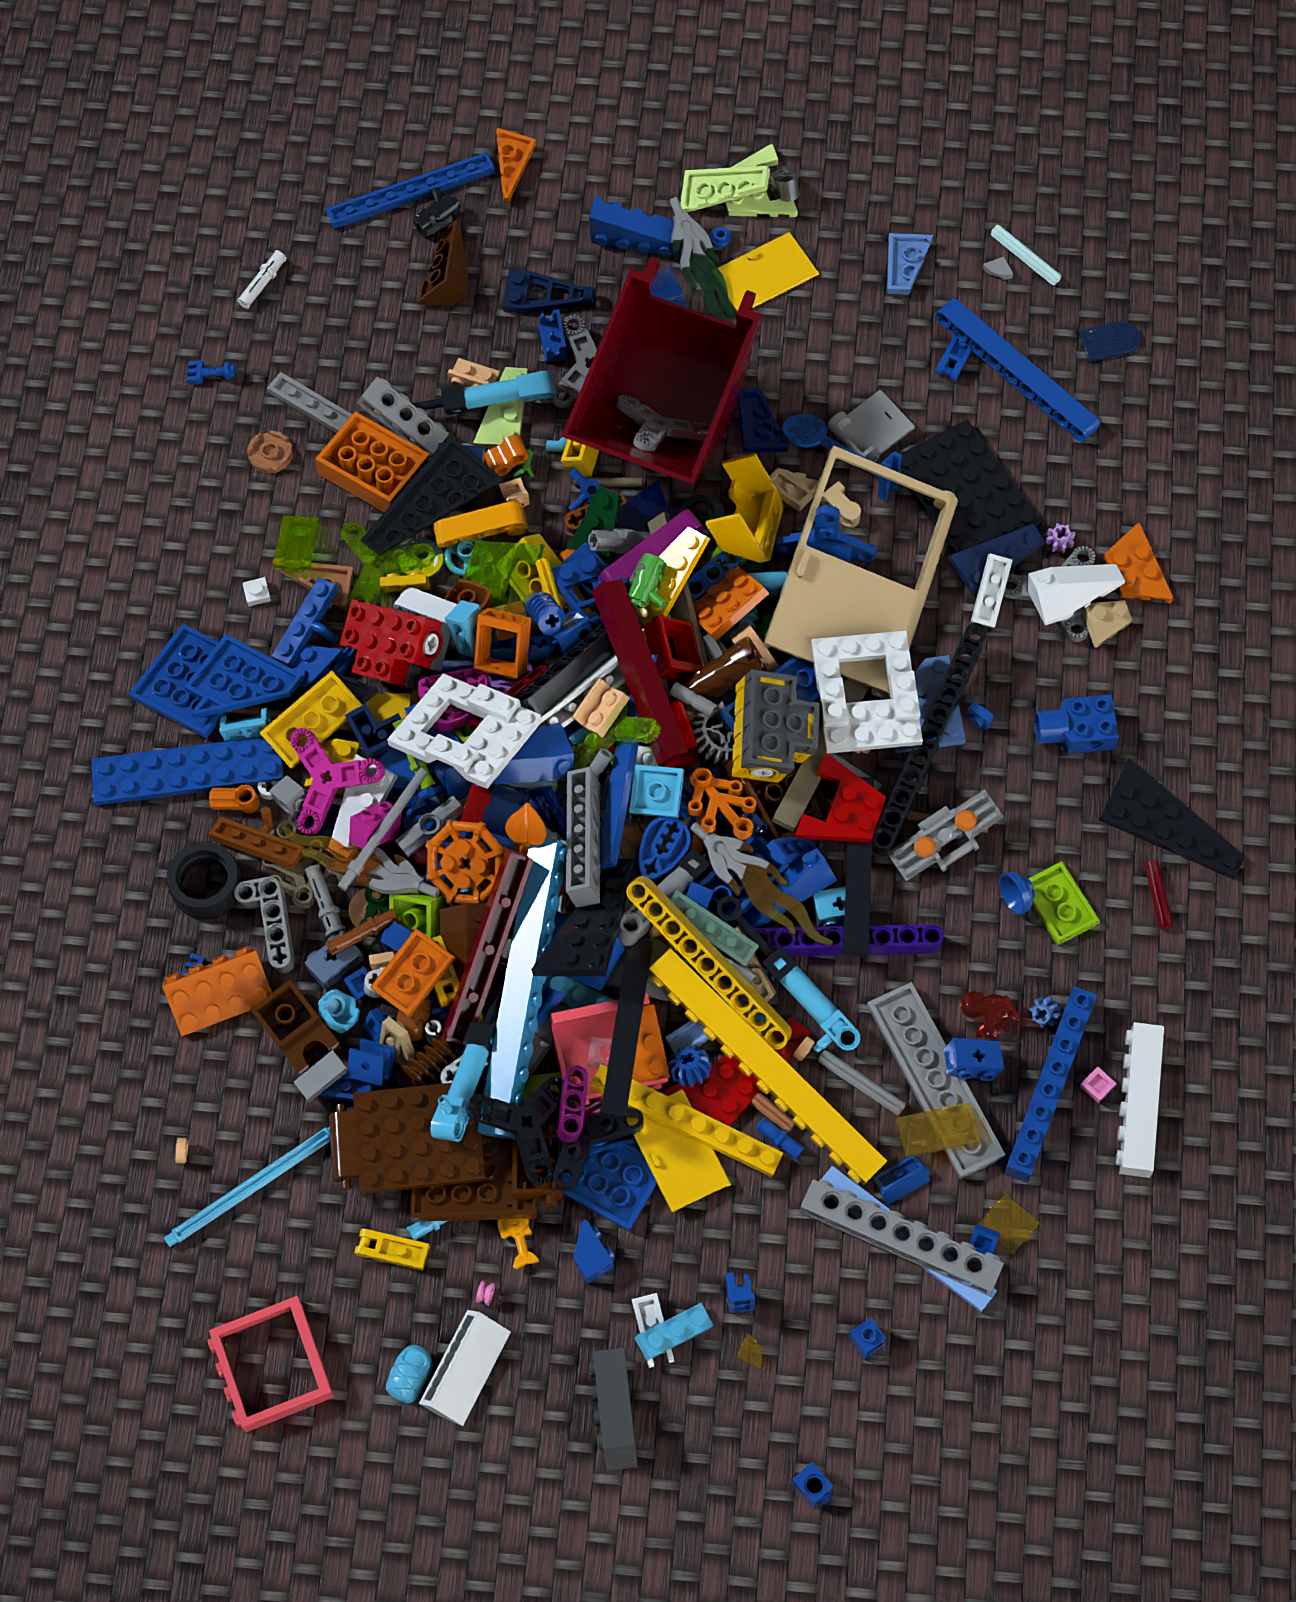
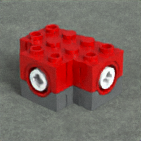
M352 599L339 645L357 650L352 673L416 690L418 676L422 668L441 672L451 633L445 623L424 616Z

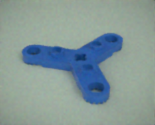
M829 504L817 507L815 529L810 531L808 537L853 545L851 559L859 562H873L876 559L877 548L874 545L864 544L862 540L838 532L839 508L833 507V505L829 507ZM802 532L793 533L786 537H776L773 550L781 555L795 554Z

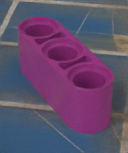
M573 1065L568 1068L562 1083L557 1132L560 1140L565 1143L575 1142L583 1128L588 1073L585 1068L579 1065ZM576 1076L580 1078L581 1083L574 1084L570 1081L569 1077ZM574 1100L578 1103L579 1107L571 1108L568 1106L567 1101ZM564 1125H573L576 1128V1132L570 1133L566 1131Z

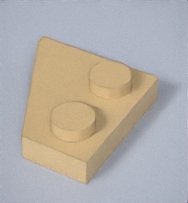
M1125 600L1091 603L1086 608L1081 607V612L1094 647H1099L1105 640L1113 637L1132 621Z

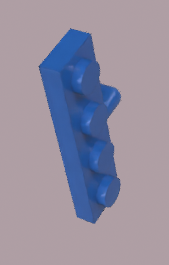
M320 577L317 578L271 655L275 660L293 667L314 631L320 633L332 644L337 642L338 637L328 627L319 623L340 589L336 584Z

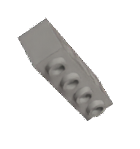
M378 376L357 401L358 405L393 433L430 453V457L438 449V444L442 443L449 435L442 424L431 420L423 409L416 408L410 403L407 396L396 392L388 381L380 379ZM382 398L387 399L391 406L384 405ZM400 413L406 414L408 421L403 420L400 417ZM418 427L425 429L426 435L420 434Z

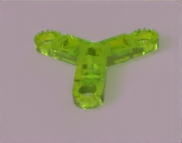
M356 521L346 523L341 530V536L364 564L348 598V608H350L352 599H362L366 603L373 604L381 589L380 577H386L387 574L411 571L416 568H426L428 565L431 566L435 559V552L431 545L420 543L394 548L378 556L361 542L362 537L367 533L364 527ZM350 530H359L357 536L353 538L348 537L349 532H351ZM425 550L429 552L427 558L423 560L418 559L419 553H421V551L424 552ZM381 560L380 568H376L377 561Z
M623 684L616 688L627 695L628 690ZM626 703L603 738L592 732L573 750L574 770L586 768V765H589L594 760L601 748L608 749L616 741L651 743V740L654 741V738H658V734L661 733V726L653 718L627 716Z

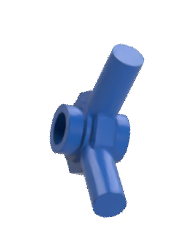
M575 467L568 474L580 485V496L568 507L570 511L581 508L586 502L591 503L599 485H601L596 479H586Z
M437 784L421 791L418 787L406 806L412 807L413 811L425 806L424 800L442 793L441 786Z

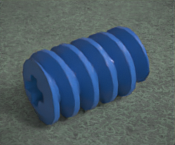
M539 592L533 595L526 604L527 614L544 634L555 635L559 632L565 622V613L550 594Z

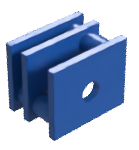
M360 1039V1050L349 1049L347 1077L382 1086L383 1079L389 1080L390 1076L394 1075L396 1047Z

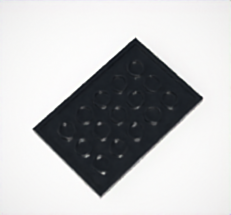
M968 419L901 453V474L942 491H950L958 499L945 539L953 554L1034 524L1036 528L1041 527V519ZM908 488L935 527L941 511L934 506L935 499Z

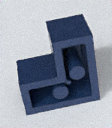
M367 704L345 714L368 759L377 760L386 751L393 748L389 746L387 739L396 730L392 723L401 720L399 713L378 724Z

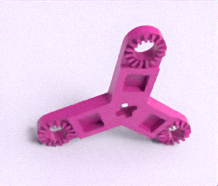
M299 728L292 733L290 743H292L291 746L299 755L298 757L312 776L313 781L302 805L301 813L298 816L297 826L302 833L312 835L321 829L337 789L378 783L385 775V767L381 761L371 758L334 764L316 735L309 729ZM302 734H306L308 737V743L304 747L299 745V738ZM374 764L377 772L371 778L368 776L367 771L369 766ZM325 774H330V776L332 777L331 782H326V779L324 778ZM312 816L315 824L308 829L305 821L307 817Z

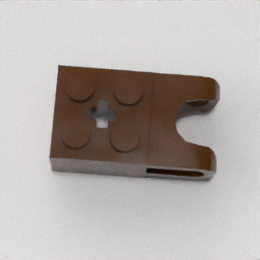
M291 979L250 1009L300 1076L310 1069L306 1058L311 1048L324 1046L330 1052L333 1050L336 1054L343 1050L340 1043ZM286 1013L292 1015L289 1020H285L283 1017Z

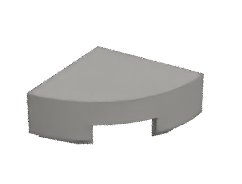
M1004 257L984 263L983 269L989 275L992 274L1004 280L1013 277V272Z

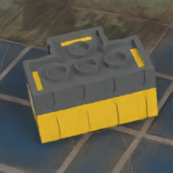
M751 669L736 684L734 713L736 717L733 736L735 740L732 760L734 761L732 768L733 777L778 783L794 769V762L802 763L818 749L820 703H810L797 699V676Z

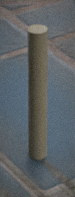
M585 477L586 479H596L601 485L606 487H642V478ZM574 480V486H580V485Z

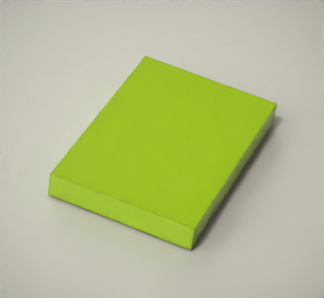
M1062 861L1029 878L1035 891L1032 907L1057 946L1100 923L1096 913Z

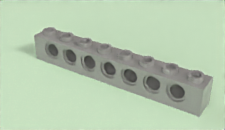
M814 1179L812 1180L801 1204L800 1213L989 1297L991 1296L1004 1265L1003 1262H1000L998 1256L988 1252L984 1255L975 1251L976 1247L966 1242L959 1244L944 1232L938 1231L934 1233L928 1230L927 1225L919 1221L909 1222L904 1219L902 1214L896 1211H884L880 1209L881 1206L876 1202L859 1200L857 1195L851 1191L843 1190L841 1192L834 1189L833 1184L826 1180L820 1179L819 1182ZM828 1199H834L837 1201L838 1206L834 1209H828L824 1202ZM852 1209H856L861 1212L862 1216L854 1220L847 1213ZM874 1220H881L885 1223V1228L876 1230L872 1227L871 1223ZM899 1230H904L909 1234V1238L901 1241L896 1238L895 1233ZM929 1241L933 1245V1249L923 1251L919 1247V1243ZM947 1251H952L956 1254L957 1259L953 1262H948L944 1259L943 1254ZM969 1262H977L981 1270L975 1273L971 1272L967 1268V1264Z

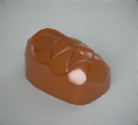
M461 579L449 590L445 597V600L456 604L461 600L480 605L482 610L492 608L494 602L493 596L487 587L473 581Z
M429 994L411 1018L400 1010L398 1011L396 1021L403 1024L408 1031L411 1042H420L424 1039L425 1026L427 1022H430L432 1000Z

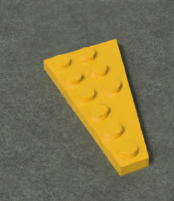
M687 527L659 556L667 564L662 581L659 580L657 585V593L667 602V605L663 609H659L650 601L649 606H643L642 609L635 607L644 625L657 615L668 616L710 538ZM643 628V629H642V632H643L644 637H645V639H646L645 631H644V628Z

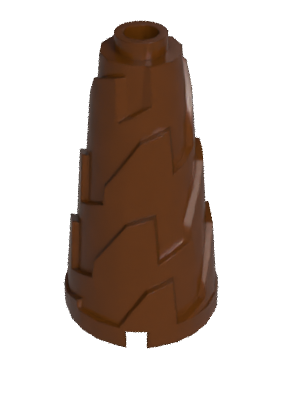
M746 637L722 652L721 656L704 665L703 669L693 674L681 685L694 691L697 695L710 700L735 692L736 684L751 669L766 672L768 670L765 663L762 664L760 659L762 656L750 637Z

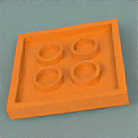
M737 566L729 570L720 582L711 586L702 598L693 602L698 625L717 641L769 595V592Z

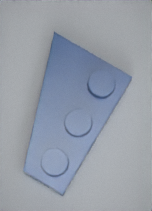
M889 233L887 294H910L932 242L933 235Z

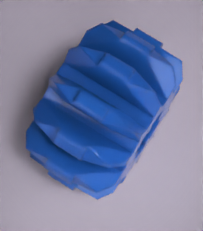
M687 1044L686 1049L681 1050L678 1048L677 1054H671L668 1068L675 1083L679 1082L682 1087L687 1084L693 1087L694 1083L702 1084V1078H709L711 1062L707 1052L701 1050L698 1045L691 1049Z

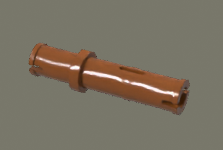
M391 908L389 911L373 919L372 917L367 918V922L326 941V945L333 956L372 935H379L380 931L390 927L393 922L399 923Z

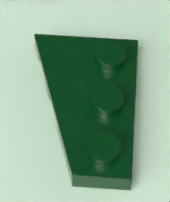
M599 485L569 547L576 551L585 542L588 543V536L592 530L614 531L618 523L622 496L603 485ZM598 551L599 557L603 562L611 565L612 551Z

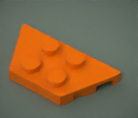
M1138 523L1104 554L1103 559L1106 564H1116L1125 579V584L1117 588L1120 597L1139 598L1147 601L1153 598L1165 600L1164 603H1171L1173 601L1171 591L1141 524Z

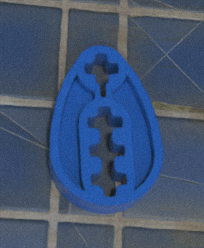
M663 816L653 820L647 826L638 852L639 876H646L655 882L673 871L677 863L686 855L691 837L687 826L677 818ZM675 826L676 832L672 834L671 842L667 843L665 852L661 855L658 854L657 848L662 846L663 838L667 837L668 828ZM655 862V873L646 874V868H649Z

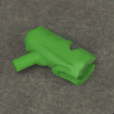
M645 553L641 557L628 580V584L631 586L628 592L631 603L640 609L643 606H649L650 601L659 609H663L667 605V602L657 593V585L659 580L662 581L667 563L662 558L653 554Z

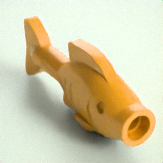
M500 1219L497 1221L501 1237L504 1240L510 1236L515 1239L519 1254L515 1258L514 1269L539 1262V1259L532 1252L528 1251L525 1240L526 1235L532 1234L531 1228L528 1226L529 1219Z

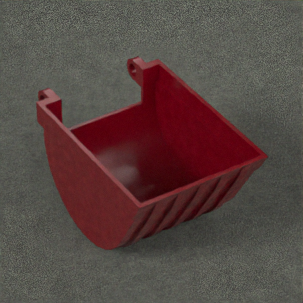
M650 257L644 273L632 268L628 273L562 437L694 484L716 453L731 419L748 369L754 339L761 324V314L751 311L756 293L749 290L745 292L737 311L736 325L653 296L652 286L658 274L661 260ZM620 395L632 396L631 398L635 397V399L640 401V404L647 405L662 417L688 420L690 423L701 422L702 425L705 423L709 425L704 441L685 438L677 440L666 436L654 451L641 450L635 447L633 442L636 433L639 432L642 426L637 425L633 419L616 407L618 397Z

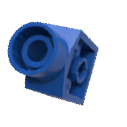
M1112 695L1065 698L1060 709L1036 711L1035 733L1038 744L1060 743L1067 754L1115 750L1119 736Z

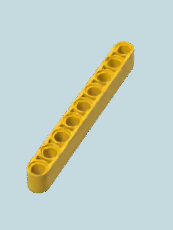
M646 876L635 878L627 887L626 893L629 900L754 1031L773 1049L783 1048L792 1034L791 1028L785 1020L651 879ZM635 885L643 886L645 894H639L635 889ZM652 904H660L663 911L661 913L656 912ZM670 921L677 922L680 926V931L673 930L670 927ZM687 940H694L697 944V949L690 948L687 945ZM704 958H711L715 966L708 967L704 962ZM721 976L729 977L732 985H725L721 980ZM738 995H746L749 1003H742ZM756 1013H763L767 1021H759ZM773 1031H780L784 1039H776Z

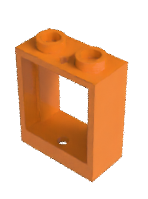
M487 608L479 613L474 668L480 669L486 674L496 673L504 675L507 679H517L527 672L531 618ZM492 627L517 633L515 663L490 657Z

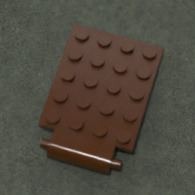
M452 1083L353 1093L354 1110L346 1111V1104L336 1105V1112L329 1115L333 1181L341 1182L342 1190H351V1180H359L361 1194L486 1181L482 1134L477 1132L479 1122L469 1118L464 1135L459 1142L432 1137L430 1128L439 1105L438 1099L442 1095L448 1094ZM478 1086L476 1087L474 1095L478 1094ZM475 1101L473 1104L474 1111L480 1113L479 1102Z
M522 1123V1127L525 1128L527 1123ZM549 1125L546 1127V1133H543L549 1152L550 1163L555 1170L564 1142L560 1140L558 1133H556V1128ZM482 1134L486 1181L412 1189L411 1221L537 1219V1202H546V1207L553 1208L556 1206V1201L563 1198L564 1191L559 1190L555 1186L553 1178L541 1186L534 1185L529 1181L516 1139L489 1137ZM536 1166L534 1170L536 1171V1176L544 1178V1169ZM564 1173L559 1177V1180L564 1182Z

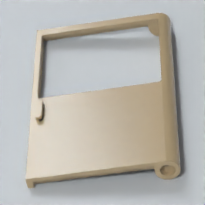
M833 446L825 464L763 647H773L814 664L811 647L812 639L906 631L910 649L958 503L955 494L950 491H942ZM835 459H840L935 499L933 504L941 511L915 590L807 546L806 542L816 516V509L821 502ZM885 658L839 662L840 674L842 676L872 687L871 693L880 699H891Z

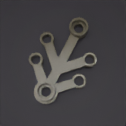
M283 821L277 826L279 838L295 843L294 839L297 836V830L292 822ZM286 831L292 832L289 836H284V833ZM314 840L309 844L308 852L301 863L299 861L294 870L276 863L266 864L267 860L262 859L266 869H276L295 880L296 887L282 881L279 875L270 876L280 881L279 883L285 893L292 896V901L296 907L308 909L314 905L316 898L310 882L305 883L304 876L306 874L305 869L312 865L316 857L324 853V846L321 841ZM315 846L321 847L319 851H313L312 849ZM318 862L316 865H320V868H326V871L322 873L323 877L326 878L329 875V866L326 862ZM276 886L269 887L272 891L277 889ZM303 895L309 896L306 901L300 900Z

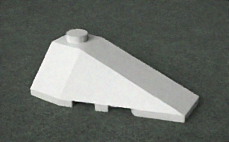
M1116 564L1049 567L1028 574V593L1045 625L1070 618L1079 608H1086L1091 605L1092 600L1099 596L1104 597L1125 584V579Z

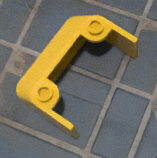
M756 453L725 460L722 462V465L732 480L728 495L730 500L734 501L736 505L735 514L706 521V526L716 540L717 547L723 552L758 563L770 561L783 512L781 495Z

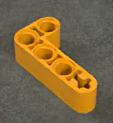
M518 501L490 506L433 523L439 548L458 545L462 541H473L507 532L510 536H517L529 530L524 508Z

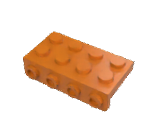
M245 946L236 950V955L228 958L226 955H221L212 959L213 963L207 966L198 964L190 967L189 972L183 975L177 972L165 977L166 981L162 983V987L181 1036L250 1011L251 1008L272 993L256 948L250 949L249 946Z

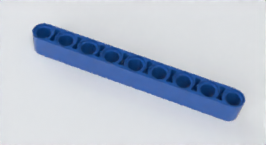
M951 298L936 312L935 317L946 330L962 341L972 352L1075 439L1084 442L1100 427V422L1094 414L960 301Z

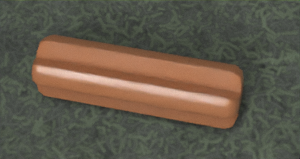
M758 1093L753 1098L752 1105L782 1130L785 1129L789 1133L794 1128L795 1123L792 1121V1118L763 1094Z

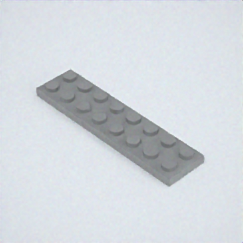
M910 982L867 1002L874 1020L959 1179L1005 1158L1006 1155L965 1079L948 1076L944 1054L946 1044L913 983Z

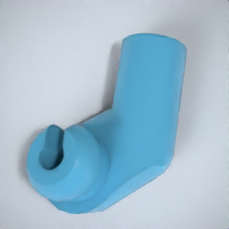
M562 437L559 441L547 440L546 451L563 453L567 439Z

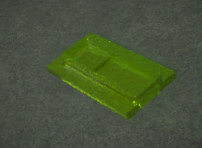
M283 515L273 568H281L284 572L298 573L310 570L320 523L319 517Z

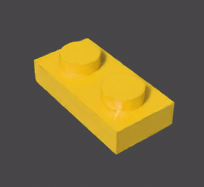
M411 572L406 576L391 573L387 574L386 577H380V587L384 593L403 592L407 586L418 590H430V580L422 572Z

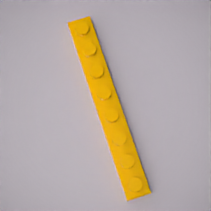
M600 1064L589 1089L603 1095L608 1067ZM632 1079L628 1108L638 1109L643 1115L770 1177L774 1175L783 1152Z

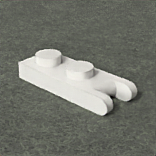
M657 1293L632 1299L640 1333L664 1322ZM672 1350L664 1352L667 1353L669 1363L674 1362ZM652 1358L647 1361L649 1368L654 1367Z

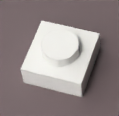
M265 577L242 583L248 607L271 601Z

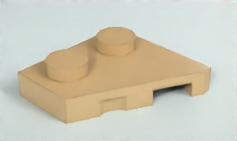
M777 468L769 476L781 495L782 500L799 512L815 496L821 479L820 477L818 481L805 478L806 474L792 473L789 470Z
M391 1017L386 1018L382 1022L379 1043L396 1047L395 1062L400 1066L406 1065L410 1067L408 1060L410 1058L417 1060L408 1031L400 1022H395Z

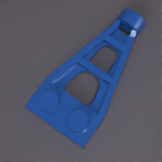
M594 555L551 568L558 593L572 611H577L584 617L587 616L584 609L595 606V599L593 597L581 601L573 593L572 588L589 582L594 589L602 582L599 579L601 570Z

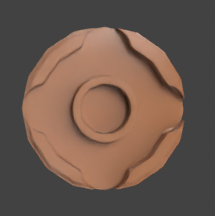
M271 430L267 431V433L257 434L250 441L247 448L248 459L251 465L259 472L267 474L277 473L290 464L293 457V448L287 436L281 432Z

